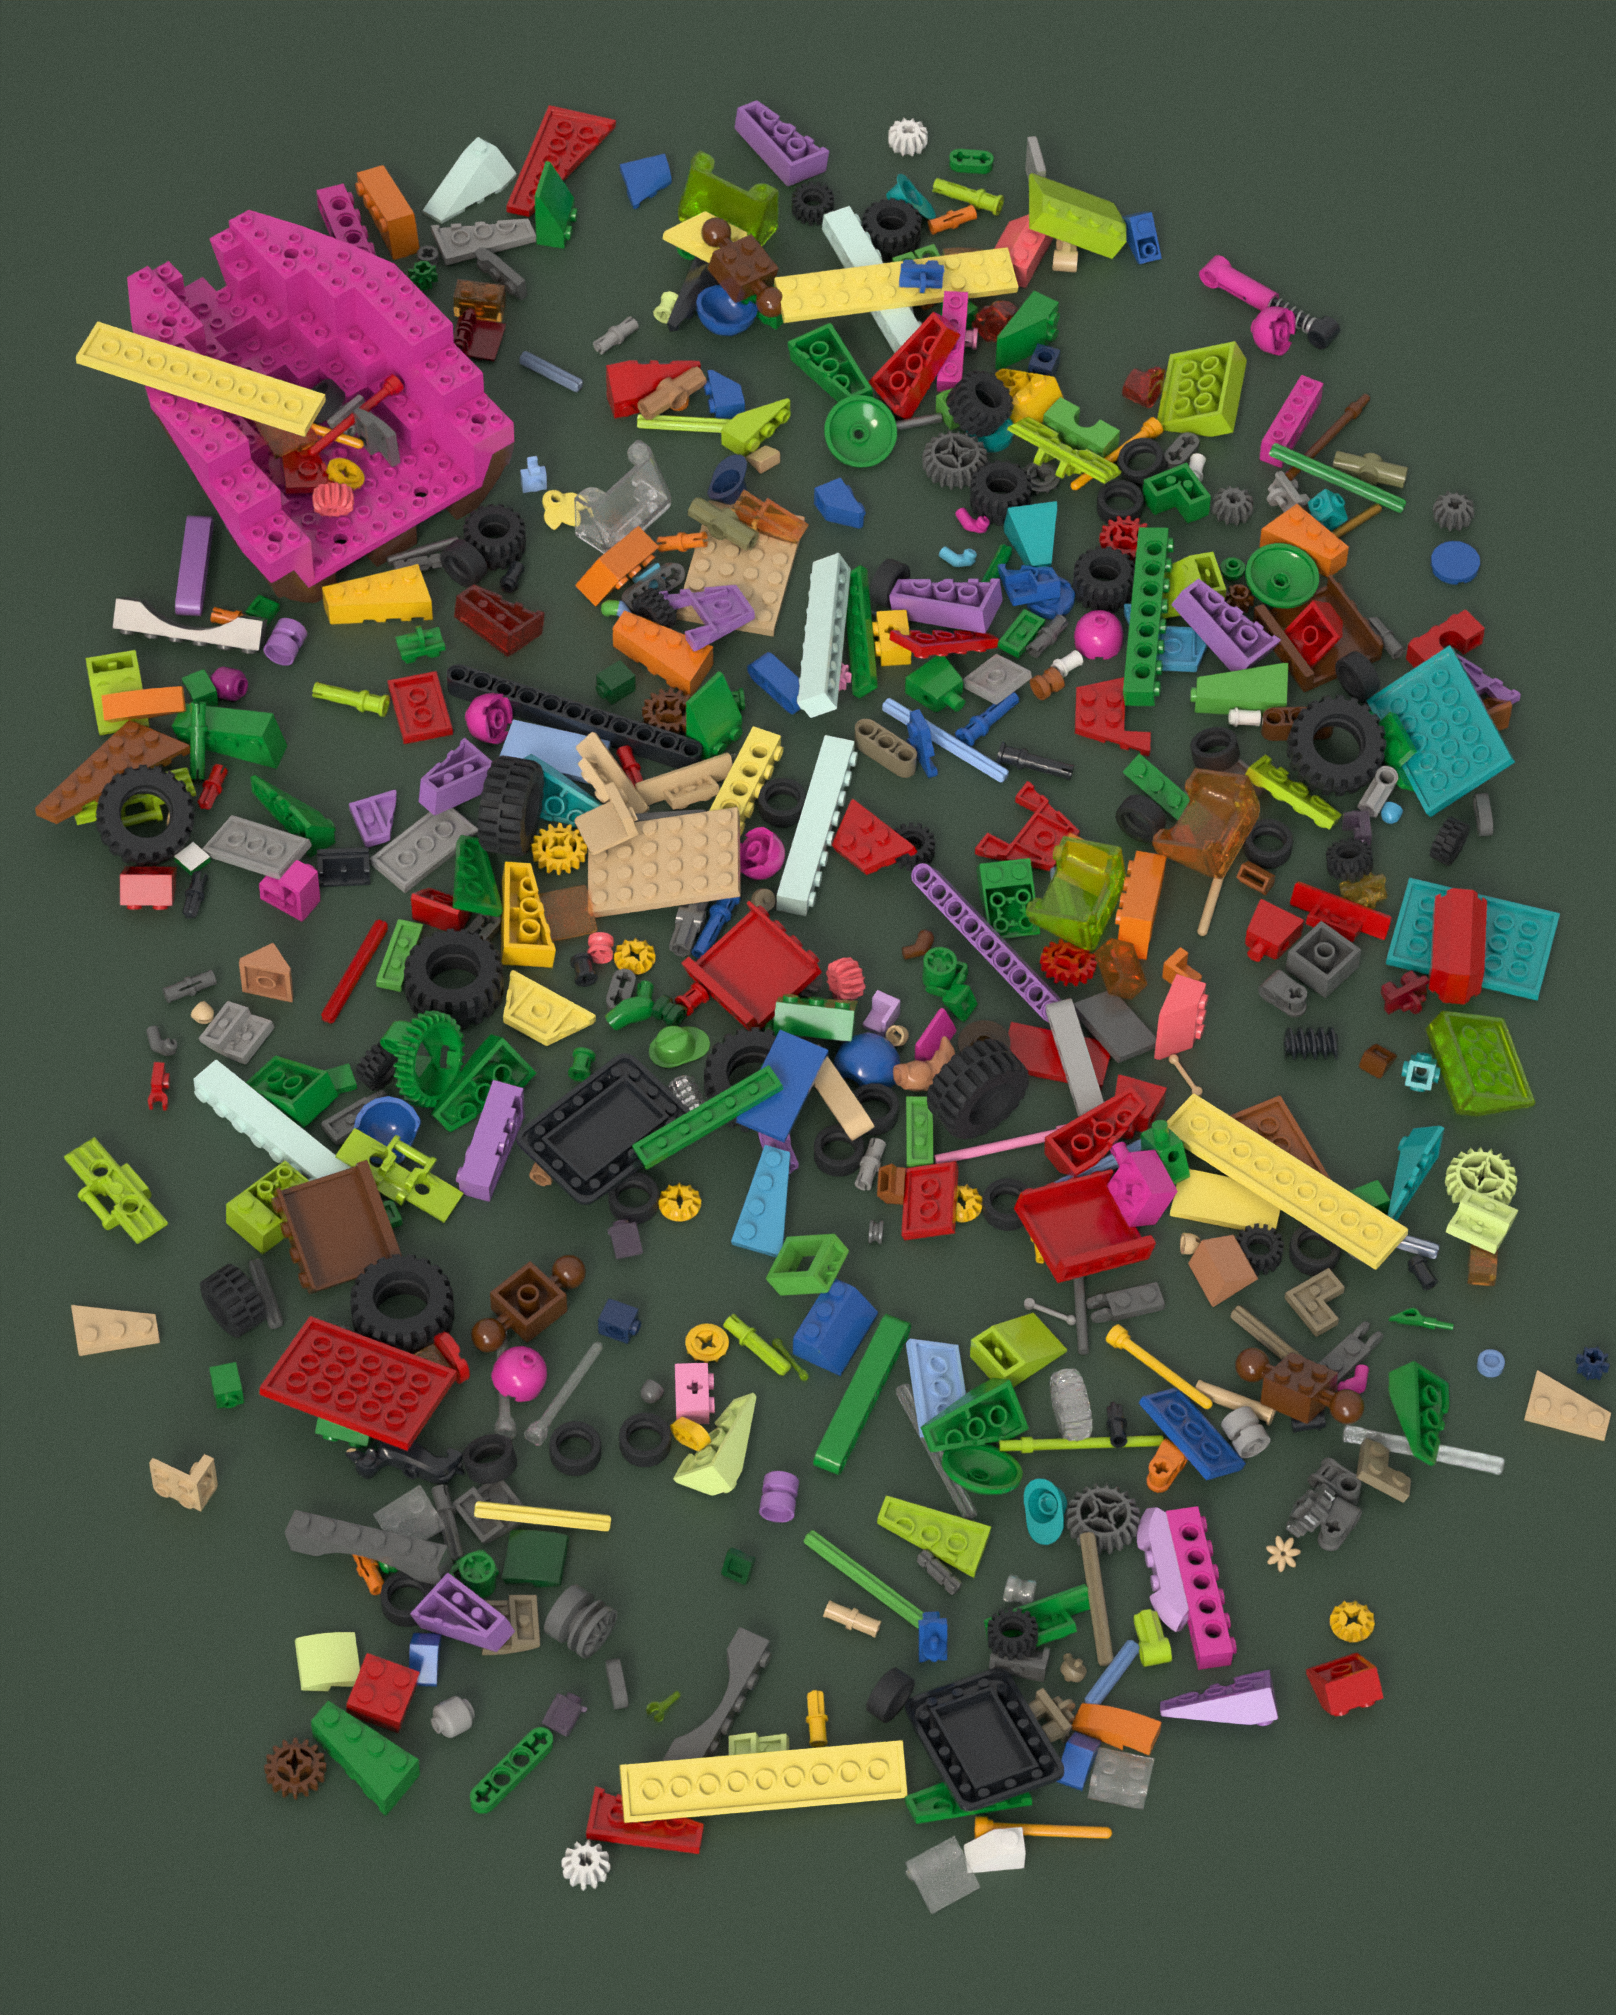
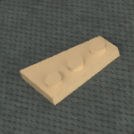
M71 1305L79 1356L160 1343L155 1314Z
M1537 1370L1524 1420L1604 1441L1611 1413Z

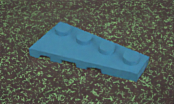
M767 1145L764 1146L731 1240L732 1245L777 1257L783 1246L785 1236L790 1152Z

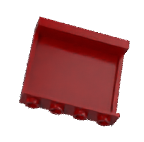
M748 901L747 905L751 911L696 962L688 956L681 964L689 977L702 985L714 1000L748 1031H751L752 1027H759L760 1030L775 1016L778 997H783V994L798 995L822 971L817 964L819 962L818 957L811 950L807 952L801 948L803 946L802 943L794 935L789 937L785 933L786 929L779 921L775 920L772 922L769 919V913L761 905L756 907Z
M1112 1169L1102 1172L1095 1171L1083 1177H1072L1067 1181L1059 1183L1052 1182L1035 1189L1028 1188L1019 1195L1014 1209L1057 1283L1147 1260L1156 1245L1151 1235L1141 1237L1136 1227H1129L1124 1216L1121 1214L1116 1201L1107 1187L1113 1175Z

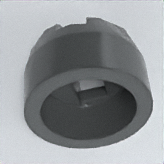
M647 1379L641 1388V1398L647 1403L657 1402L664 1394L662 1386L650 1379Z

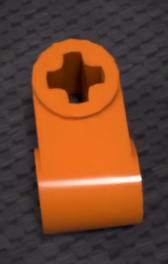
M1167 1438L1159 1446L1148 1467L1147 1486L1150 1490L1157 1493L1165 1492L1170 1488L1176 1476L1183 1470L1188 1461L1178 1447Z

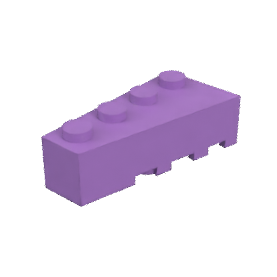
M757 100L738 107L735 130L787 187L826 172L829 150L824 147H817L813 139L809 136L803 137L797 133L796 127L790 123L787 124L780 121L779 115Z
M898 579L889 595L891 610H906L909 621L985 634L1003 601L1000 579H990V582L968 579V582L954 583L953 579H944L938 583H931L930 579Z
M1197 579L1182 590L1171 605L1231 672L1250 669L1268 656L1281 640L1275 635L1270 636L1262 630L1264 628L1258 622H1251L1242 615V610L1236 606L1235 608L1231 607L1224 601L1225 598L1200 579Z
M493 1080L471 1145L467 1148L465 1163L457 1172L456 1182L459 1183V1191L463 1192V1195L490 1202L525 1118L523 1088Z

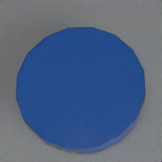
M1449 541L1440 544L1434 549L1430 563L1433 569L1432 572L1438 579L1448 584L1458 585V582L1467 583L1477 576L1480 568V557L1470 545L1460 541Z
M1059 577L1060 597L1027 603V607L1033 614L1045 619H1054L1058 614L1062 616L1067 615L1073 608L1075 601V592L1071 588V584Z

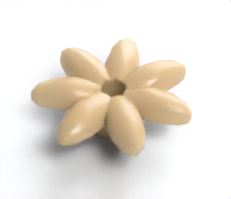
M1277 1536V1547H1266L1267 1551L1274 1554L1268 1559L1267 1563L1271 1565L1278 1562L1279 1572L1284 1570L1286 1563L1291 1567H1296V1563L1291 1556H1296L1301 1551L1291 1548L1294 1539L1289 1538L1284 1543L1281 1537Z

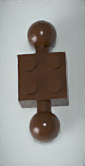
M719 217L708 219L701 228V237L706 245L712 248H720L713 251L708 270L734 303L756 294V306L762 315L777 317L782 314L781 300L783 294L777 287H772L779 270L777 265L752 234L732 242L730 239L731 227L726 220Z
M563 1255L554 1262L551 1271L552 1275L549 1278L529 1261L490 1292L491 1310L499 1317L496 1319L483 1318L475 1323L471 1331V1339L474 1346L483 1352H494L503 1345L506 1337L505 1332L510 1328L526 1343L541 1333L567 1312V1295L561 1288L573 1289L584 1281L586 1268L583 1261L574 1255Z
M1247 1348L1241 1351L1236 1358L1235 1369L1241 1379L1247 1382H1258L1264 1379L1260 1404L1305 1424L1313 1420L1326 1406L1329 1407L1332 1417L1342 1424L1355 1423L1364 1413V1401L1356 1391L1343 1389L1335 1393L1338 1372L1308 1360L1299 1354L1290 1352L1276 1366L1270 1365L1268 1356L1258 1348Z

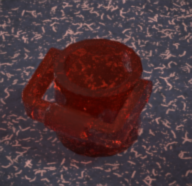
M1008 301L993 302L990 306H985L976 314V318L971 325L973 328H978L977 332L987 342H997V336L1017 313L1018 309ZM985 319L984 325L982 326L980 321H983Z
M1158 366L1150 368L1146 372L1137 368L1133 369L1125 381L1122 396L1150 409L1163 391L1165 369Z

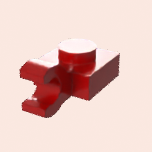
M154 1062L151 1093L148 1097L149 1110H153V1104L157 1101L162 1102L163 1110L166 1111L168 1109V1097L164 1091L170 1087V1073H166L165 1063Z

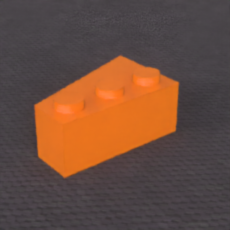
M1295 504L1261 530L1259 548L1273 543L1296 546L1313 559L1319 574L1327 578L1346 566L1349 546L1298 504Z
M637 526L598 558L575 586L596 607L616 588L619 590L629 580L628 577L631 579L641 571V565L644 568L647 567L655 559L653 553L659 546Z

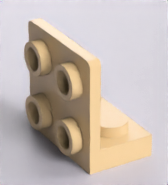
M205 1454L199 1462L193 1464L189 1475L154 1458L149 1462L155 1491L163 1497H172L178 1500L186 1508H195L202 1511L218 1487L214 1458Z

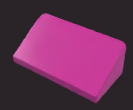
M941 1008L938 1010L915 1044V1060L930 1061L935 1051L939 1050L942 1037L946 1036L950 1041L956 1033V1028L945 1009Z

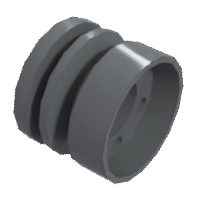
M574 1584L564 1591L551 1608L545 1621L544 1632L560 1643L567 1642V1648L573 1652L576 1651V1654L583 1659H587L595 1654L609 1637L617 1620V1611L610 1606H606V1603L602 1600L594 1602L593 1594L580 1585Z

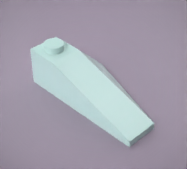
M477 137L463 151L423 209V214L442 224L463 213L469 205L475 202L478 204L483 202L484 197L491 193L497 194L503 191L516 177V172L496 146Z

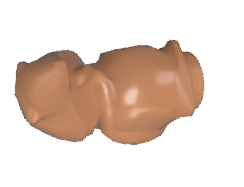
M946 1036L942 1037L939 1050L935 1051L930 1061L914 1060L906 1064L895 1065L893 1076L896 1084L905 1090L928 1091L929 1085L933 1084L932 1079L955 1055V1050Z

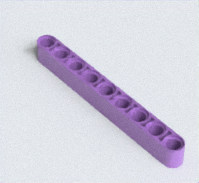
M923 863L914 867L911 874L914 884L1025 1001L1049 1023L1045 1005L1062 1001L1059 996L939 871ZM930 873L929 879L924 882L925 876ZM946 890L945 896L940 899V894ZM962 906L961 913L956 916L957 909ZM978 923L977 930L972 933L973 926ZM994 940L993 947L988 950L989 943ZM1010 957V963L1004 967L1005 960ZM1026 974V980L1021 984L1020 980ZM1043 991L1042 998L1037 1001V995Z

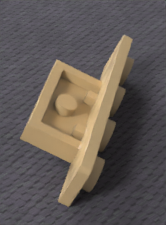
M591 732L576 746V750L583 758L577 764L582 770V777L596 789V797L602 803L610 802L604 786L614 782L618 791L623 789L629 802L625 804L627 808L632 806L635 814L649 811V806L597 733Z
M724 753L638 782L635 785L636 790L647 805L665 800L673 810L686 808L689 804L698 801L710 800L713 796L718 795L720 791L719 785L716 782L725 780L733 766L731 755Z

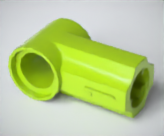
M1148 1609L1134 1615L1133 1621L1139 1639V1655L1143 1667L1171 1662L1170 1643L1167 1637L1164 1638L1157 1611Z

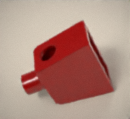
M1261 899L1246 932L1245 944L1250 947L1247 952L1248 957L1255 962L1261 961L1264 955L1274 960L1279 959L1301 937L1304 920Z
M1118 1075L1115 1095L1132 1086L1147 1104V1108L1121 1136L1122 1138L1131 1139L1135 1131L1144 1132L1151 1128L1152 1123L1165 1104L1166 1087Z

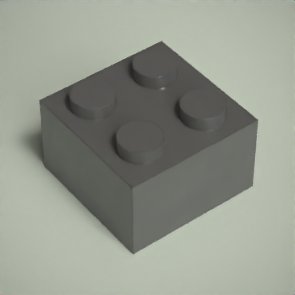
M1320 921L1288 951L1286 970L1326 999L1359 967L1361 949Z

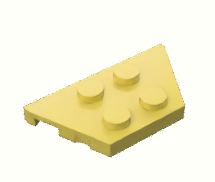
M705 211L666 230L663 233V240L710 263L713 251L720 248H712L704 243L701 237V228L708 219L716 216ZM729 223L732 232L730 238L732 242L747 236V232Z
M514 970L510 972L503 1023L548 1046L596 1022L595 1014Z

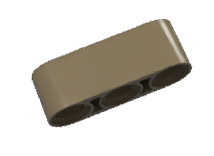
M861 719L855 724L854 744L858 750L900 777L907 778L914 775L916 772L917 751L913 746L871 719Z

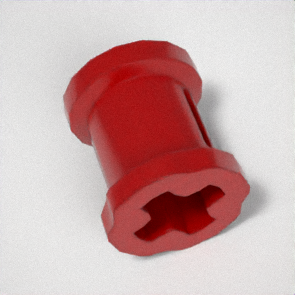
M694 982L691 985V989L685 994L675 998V1004H681L687 1008L686 1016L693 1014V1010L701 1003L709 1001L707 991L697 982Z

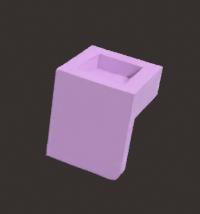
M877 990L872 997V1010L863 1022V1028L886 1037L887 1029L894 1025L900 1015V1000Z

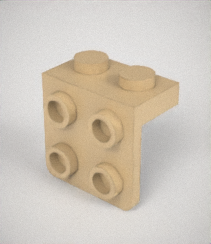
M614 782L604 786L610 802L575 818V824L592 855L601 853L638 835L634 822L638 820L632 806L626 807L625 804L629 803L623 789L617 790Z

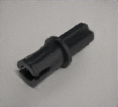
M201 871L193 872L190 886L185 891L186 900L182 914L187 919L197 917L200 903L205 899L204 889L208 881V875L204 873L202 880H199Z
M1114 1401L1106 1408L1108 1418L1106 1428L1110 1433L1111 1445L1121 1448L1128 1442L1126 1436L1127 1420L1124 1418L1122 1405L1116 1404Z

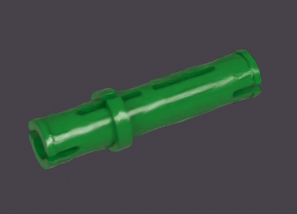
M190 702L191 724L188 725V731H190L191 779H196L198 769V778L205 779V732L208 731V725H206L207 703L199 702L198 712V703Z

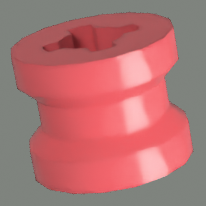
M597 932L588 937L590 948L587 953L592 955L593 963L604 964L613 959L611 948L614 944V938L610 934Z

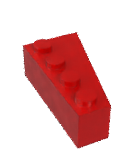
M933 312L868 381L869 384L896 415L905 419L911 418L961 334L947 318Z

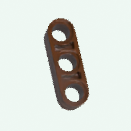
M1276 707L1265 710L1261 726L1262 736L1270 741H1286L1298 714L1303 708L1306 709L1307 707ZM1325 727L1318 730L1313 740L1328 739L1332 736L1334 727Z

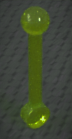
M774 1338L772 1341L773 1347L781 1351L798 1372L801 1380L809 1379L807 1372L801 1369L784 1348L782 1340Z

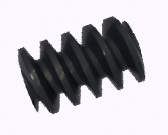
M1287 1027L1283 1039L1284 1059L1286 1060L1287 1054L1291 1053L1292 1059L1296 1060L1298 1053H1301L1303 1060H1306L1308 1053H1312L1313 1059L1317 1060L1319 1053H1322L1324 1060H1327L1329 1053L1332 1052L1334 1059L1338 1060L1337 1033L1335 1034L1333 1027H1328L1326 1034L1322 1027L1317 1028L1316 1034H1314L1312 1027H1308L1305 1035L1301 1027L1296 1029L1295 1034H1293L1290 1027Z

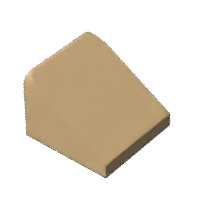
M765 445L746 456V460L762 474L780 463V452Z

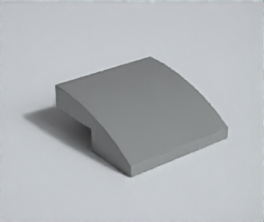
M227 1001L201 1034L199 1040L212 1050L246 1065L275 1027L271 1020L252 1015L248 1007Z

